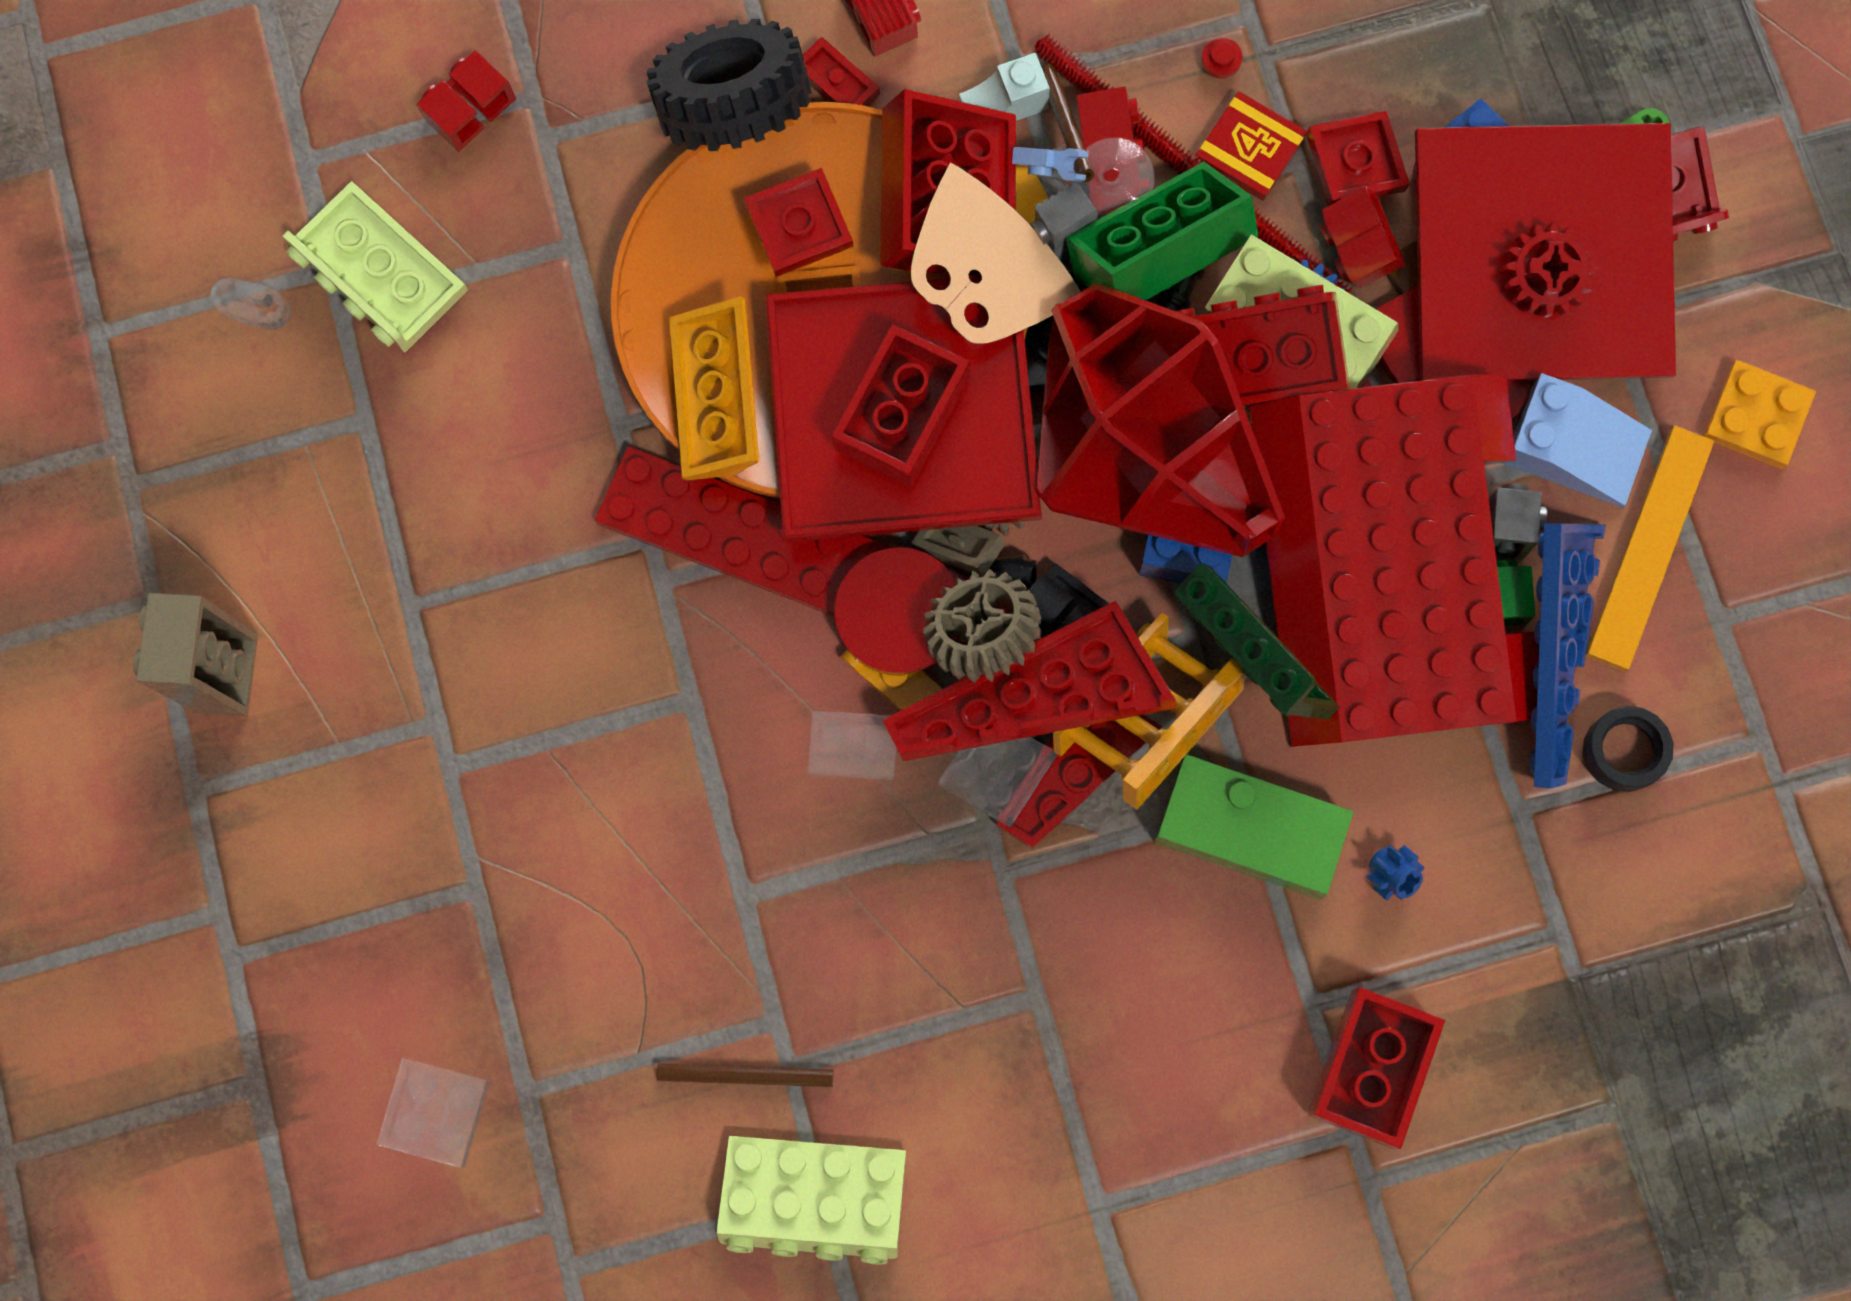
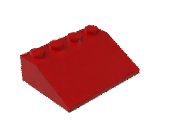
M909 89L902 90L882 108L880 266L911 272L914 250L926 214L950 162L983 183L1016 211V164H1012L1013 148L1016 147V114ZM937 264L931 265L926 273H949L946 268ZM971 270L969 274H980V272Z

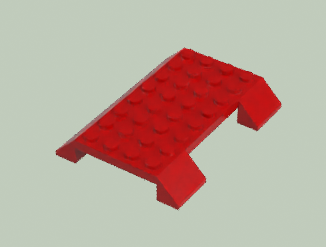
M1472 374L1304 394L1249 406L1251 427L1285 515V519L1276 536L1265 542L1277 638L1315 677L1316 682L1340 707L1329 720L1312 717L1307 719L1297 715L1287 716L1290 747L1343 743L1531 720L1533 709L1537 706L1538 689H1535L1533 685V671L1535 665L1539 663V646L1535 642V631L1505 634L1484 466L1516 461L1506 375Z

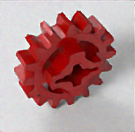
M1552 222L1547 226L1544 233L1543 228L1539 224L1535 225L1530 229V237L1522 233L1515 238L1520 248L1510 247L1506 250L1505 255L1513 261L1502 266L1501 272L1511 274L1512 279L1503 286L1504 289L1515 288L1518 292L1512 299L1514 304L1523 299L1528 302L1526 313L1530 314L1538 307H1541L1542 317L1547 318L1553 314L1556 308L1561 316L1570 311V304L1577 307L1585 302L1580 292L1589 293L1594 290L1595 285L1588 281L1587 278L1599 273V268L1589 266L1588 261L1597 254L1596 251L1585 252L1582 248L1588 240L1586 236L1578 240L1572 238L1574 227L1569 226L1562 233H1559L1557 222ZM1541 244V248L1538 249L1537 258L1525 259L1533 246ZM1564 249H1566L1569 252L1572 258L1564 251ZM1548 262L1549 268L1556 270L1557 273L1552 278L1550 271L1543 270V265ZM1526 280L1536 289V292L1528 285ZM1574 280L1570 290L1565 295L1559 297V292L1562 291V283Z

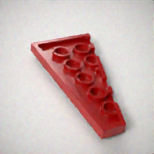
M1114 601L1034 642L1035 653H1023L1025 658L1024 666L1016 663L1011 664L1009 676L1000 670L995 672L992 682L986 678L985 674H981L975 683L967 676L882 721L903 762L1174 709L1178 708L1176 699L1117 601Z

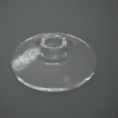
M1106 138L1086 148L1095 176L1089 182L1075 183L1080 185L1096 208L1098 219L1153 190L1155 181L1153 165L1147 153L1136 143L1123 138ZM1109 169H1115L1119 172L1118 178L1113 182H1108L1104 179V174Z

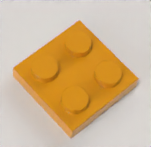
M1736 359L1729 368L1703 436L1714 440L1715 444L1783 470L1789 464L1816 391Z

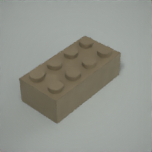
M148 593L147 606H143L139 618L140 629L143 632L141 648L136 651L133 660L136 681L198 714L248 717L258 634L202 596Z

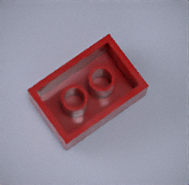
M892 324L831 436L835 451L912 488L970 379V361Z
M1362 987L1353 989L1307 1116L1388 1148L1401 1149L1446 1020Z

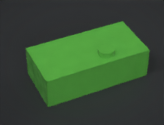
M1186 754L1181 762L1154 843L1321 900L1328 894L1354 811Z

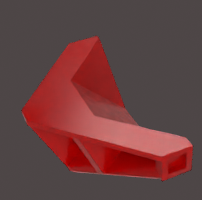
M1095 283L1082 292L1070 296L1062 304H1056L1051 309L1054 317L1049 333L1036 493L1050 511L1238 557H1244L1276 536L1285 519L1284 512L1220 342L1203 321L1099 283Z

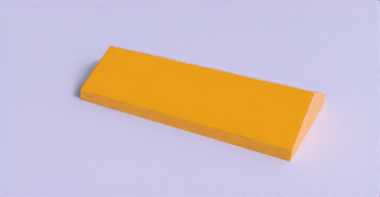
M741 296L669 317L682 479L685 480L735 476L759 462L745 298Z

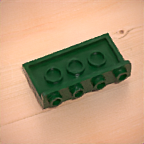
M1206 564L1197 565L1174 592L1187 606L1186 610L1189 615L1211 632L1215 643L1223 651L1235 658L1242 666L1241 670L1245 676L1259 685L1270 696L1271 704L1286 716H1303L1307 719L1312 717L1329 720L1340 708L1316 682L1315 677L1211 566Z

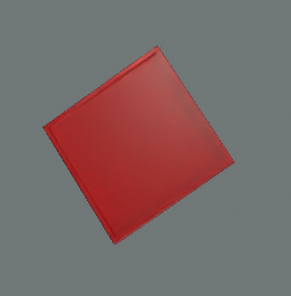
M1671 123L1418 128L1415 131L1420 381L1472 374L1506 375V381L1537 380L1541 373L1559 380L1672 378L1676 376ZM1557 222L1559 233L1572 226L1574 227L1573 239L1578 240L1584 236L1588 238L1582 248L1585 252L1596 251L1597 255L1590 259L1588 263L1589 266L1599 268V273L1587 278L1588 281L1595 285V288L1589 293L1580 292L1585 300L1583 304L1577 307L1570 304V311L1561 316L1555 308L1553 314L1546 318L1542 317L1541 307L1528 314L1526 313L1527 301L1523 299L1516 304L1512 302L1513 297L1518 292L1515 288L1504 289L1503 285L1512 278L1511 274L1501 272V267L1513 261L1505 255L1506 250L1510 247L1520 248L1515 241L1516 237L1522 233L1530 237V229L1538 224L1545 233L1549 224ZM1541 244L1533 246L1525 259L1537 258L1538 249L1541 248ZM1564 249V251L1572 258L1569 252L1566 249ZM1549 262L1543 265V270L1550 271L1551 278L1557 275L1556 270L1549 268ZM1526 280L1528 285L1536 292V289ZM1574 280L1562 283V291L1559 292V297L1565 295L1570 290Z
M982 275L969 276L971 282L978 284L982 280ZM951 278L927 280V282L936 290H945L949 287ZM912 281L765 294L783 537L785 542L1042 519L1040 497L1036 493L1037 461L1024 330L997 341L983 344L972 343L953 327L951 317L946 309L938 304L929 303L915 289ZM974 302L966 306L964 316L968 324L975 328H983L987 325L989 315L983 305ZM892 324L970 361V379L912 488L835 451L831 437Z

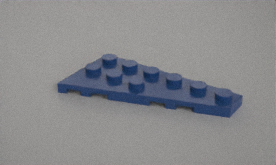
M1544 523V532L1540 534L1538 540V553L1540 558H1543L1542 576L1539 577L1536 586L1537 599L1541 602V619L1536 623L1534 634L1535 642L1539 646V663L1535 665L1533 671V685L1535 689H1538L1537 706L1533 709L1531 716V727L1533 732H1536L1535 750L1531 753L1529 762L1530 773L1534 776V787L1555 788L1567 783L1574 737L1573 728L1570 724H1567L1568 715L1573 712L1574 706L1579 704L1581 690L1574 686V674L1576 667L1584 668L1594 605L1593 598L1590 593H1587L1588 584L1592 583L1594 576H1598L1600 560L1594 556L1595 539H1604L1606 524Z

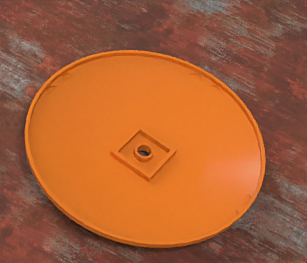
M810 102L808 107H799L801 116L797 120L787 119L784 121L786 129L779 133L771 130L764 134L765 140L756 143L752 138L742 141L741 148L732 149L731 144L721 145L718 151H708L707 145H701L696 151L687 149L659 175L645 193L633 213L621 240L614 265L611 287V322L615 347L622 370L636 400L649 420L678 451H680L669 317L739 296L745 298L759 462L735 476L718 477L732 485L758 494L781 498L765 294L911 281L910 271L880 266L881 109L850 103ZM822 168L853 239L854 247L776 277L747 210L744 198ZM926 273L927 280L951 278L949 273ZM968 274V276H979V275H981V274ZM1027 328L1024 329V340L1026 337Z

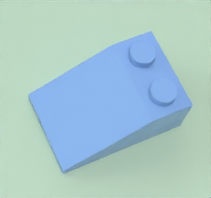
M1541 373L1529 390L1527 400L1513 434L1516 461L1503 464L1624 508L1652 430L1587 390Z

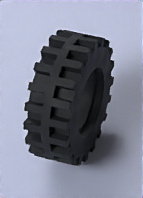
M737 19L730 20L728 26L716 28L715 24L706 26L707 31L698 35L690 32L684 35L685 41L681 44L672 42L666 46L668 54L656 55L653 59L655 67L648 68L647 70L648 81L646 82L664 136H670L672 143L677 146L686 141L687 148L695 151L701 145H707L708 151H718L721 145L731 144L732 149L742 147V141L753 138L757 143L765 140V133L771 130L779 133L786 129L784 121L787 119L797 120L801 116L799 107H808L810 103L808 94H812L798 37L793 36L792 29L789 27L780 30L779 22L771 21L763 26L760 19H751L748 24H739Z

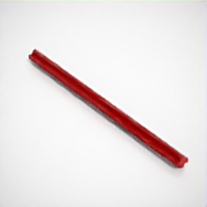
M1050 33L1036 42L1034 46L1036 48L1035 53L1042 57L1043 60H1046L1045 62L1052 64L1057 69V72H1061V75L1072 82L1073 85H1076L1075 87L1079 88L1080 91H1083V94L1109 89L1110 83L1106 86V80L1101 83L1103 77L1097 80L1099 74H1096L1095 77V71L1090 74L1091 67L1086 70L1087 64L1082 67L1084 61L1080 64V58L1075 61L1076 55L1072 57V51L1068 54V48L1064 52L1065 45L1060 49L1061 42L1058 45L1056 44L1057 39L1053 42L1054 36L1049 39ZM1144 112L1140 114V123L1133 124L1135 137L1138 139L1142 138L1143 144L1151 148V151H1155V154H1159L1158 157H1163L1162 160L1166 161L1165 163L1170 164V167H1174V170H1178L1177 173L1179 174L1200 164L1201 160L1197 163L1195 162L1197 156L1191 159L1193 153L1188 156L1190 150L1184 153L1186 147L1181 150L1182 144L1178 147L1176 146L1178 140L1174 144L1172 143L1174 137L1169 140L1171 134L1165 137L1167 131L1163 134L1161 133L1163 128L1158 131L1159 124L1154 128L1155 121L1150 124L1152 118L1146 121L1148 115L1143 118ZM1257 208L1255 210L1258 239L1263 240L1266 244L1300 264L1303 260H1307L1309 269L1314 271L1321 260L1315 263L1317 257L1313 260L1311 259L1313 254L1308 257L1309 250L1304 254L1305 247L1300 250L1302 244L1296 247L1298 241L1296 240L1292 243L1293 237L1288 240L1290 234L1284 237L1286 231L1282 234L1280 233L1282 228L1277 231L1278 224L1272 227L1274 221L1270 224L1268 222L1271 218L1265 221L1264 219L1267 215L1265 214L1263 217H1260L1263 212L1261 211L1257 214L1259 210ZM1327 267L1324 270L1323 277L1327 278L1333 272V270H1331L1329 273H1327L1329 267ZM1339 276L1336 286H1338L1339 288H1344L1346 292L1352 295V293L1350 292L1352 286L1347 290L1346 288L1348 286V283L1345 286H1342L1344 280L1339 283V280L1341 278Z

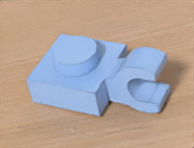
M1014 147L1012 164L1028 166V174L1052 177L1054 168L1057 169L1062 179L1082 182L1086 180V175L1075 173L1073 164L1077 158H1088V152L1074 148L1056 151Z

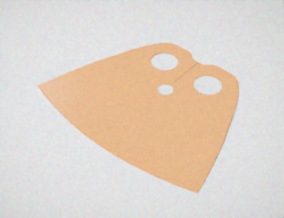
M950 162L930 203L914 250L911 265V281L915 289L929 303L938 304L946 309L951 317L953 327L965 339L975 344L989 343L1008 337L1053 315L1051 309L1056 304H1062L1070 296L1081 291L1047 243L1043 245L1035 230L1022 216L991 189ZM931 265H941L949 272L951 281L949 287L945 290H936L927 282L926 271ZM971 270L980 272L982 275L980 283L975 284L970 281L968 274ZM976 302L985 307L989 315V321L986 326L975 328L968 324L964 316V310L968 304Z

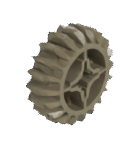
M991 569L988 570L984 577H979L972 570L969 580L963 581L956 576V586L951 589L941 586L943 598L931 599L930 607L932 611L924 613L926 627L923 628V634L929 645L927 648L932 658H935L939 667L945 672L951 670L953 676H956L958 680L967 674L968 678L974 683L981 674H985L986 678L992 682L995 672L1002 670L1003 673L1009 676L1011 664L1016 663L1024 666L1025 658L1023 653H1035V643L1033 640L1041 638V629L1039 627L1041 614L1038 607H1036L1037 603L1034 595L1026 589L1020 579L1013 581L1007 572L997 578ZM996 607L1008 609L1014 614H1005L1004 610L996 609ZM952 637L961 638V641L968 642V646L956 643L952 640Z

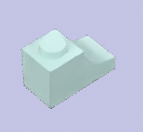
M1032 53L998 65L995 73L987 80L970 90L960 93L959 101L1016 114L1017 121L1049 110L1050 87L1036 53Z

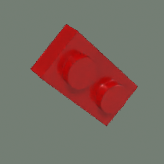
M823 37L819 38L803 54L810 85L828 101L868 107L880 95V87Z

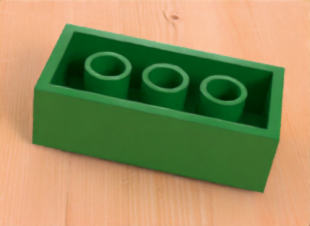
M1203 161L1066 237L1074 277L1088 288L1095 283H1099L1146 301L1195 272L1204 269L1225 255L1238 250L1241 246L1245 245L1251 234L1258 237L1253 197Z

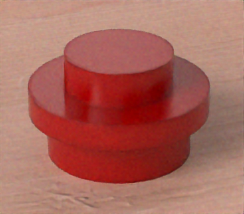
M1213 39L1203 49L1202 65L1211 76L1219 79L1227 78L1239 70L1243 58L1242 50L1231 39Z

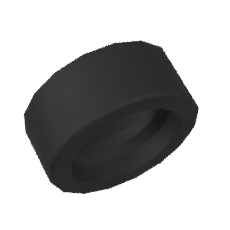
M1624 706L1610 710L1590 726L1584 738L1583 757L1588 771L1599 783L1612 790L1632 792L1653 784L1667 772L1673 760L1674 742L1669 728L1658 715L1642 707ZM1622 724L1635 725L1642 729L1650 738L1653 746V758L1649 766L1642 772L1636 774L1620 773L1613 769L1606 761L1603 753V740L1607 732L1613 727Z

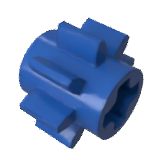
M1403 845L1399 851L1392 846L1377 851L1370 860V874L1367 876V879L1374 884L1373 890L1385 900L1390 899L1393 894L1400 900L1415 894L1423 881L1421 872L1424 870V866L1418 862L1419 856L1406 845Z

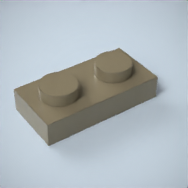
M978 526L921 530L911 543L916 550L925 552L941 562L972 573L973 570L980 577L985 576L1005 546V542L1000 534Z

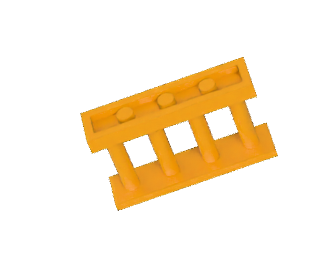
M1161 613L1152 624H1144L1136 635L1150 658L1155 653L1203 684V690L1194 700L1192 698L1185 700L1170 689L1176 699L1178 708L1169 709L1176 714V721L1167 730L1165 728L1158 730L1139 716L1114 720L1149 744V751L1142 759L1130 760L1088 731L1087 728L1090 725L1053 732L1054 752L1060 757L1075 742L1121 774L1123 801L1136 810L1244 690L1245 674L1241 670L1242 666L1231 658L1221 670L1218 668L1212 670L1169 642V617L1164 613Z

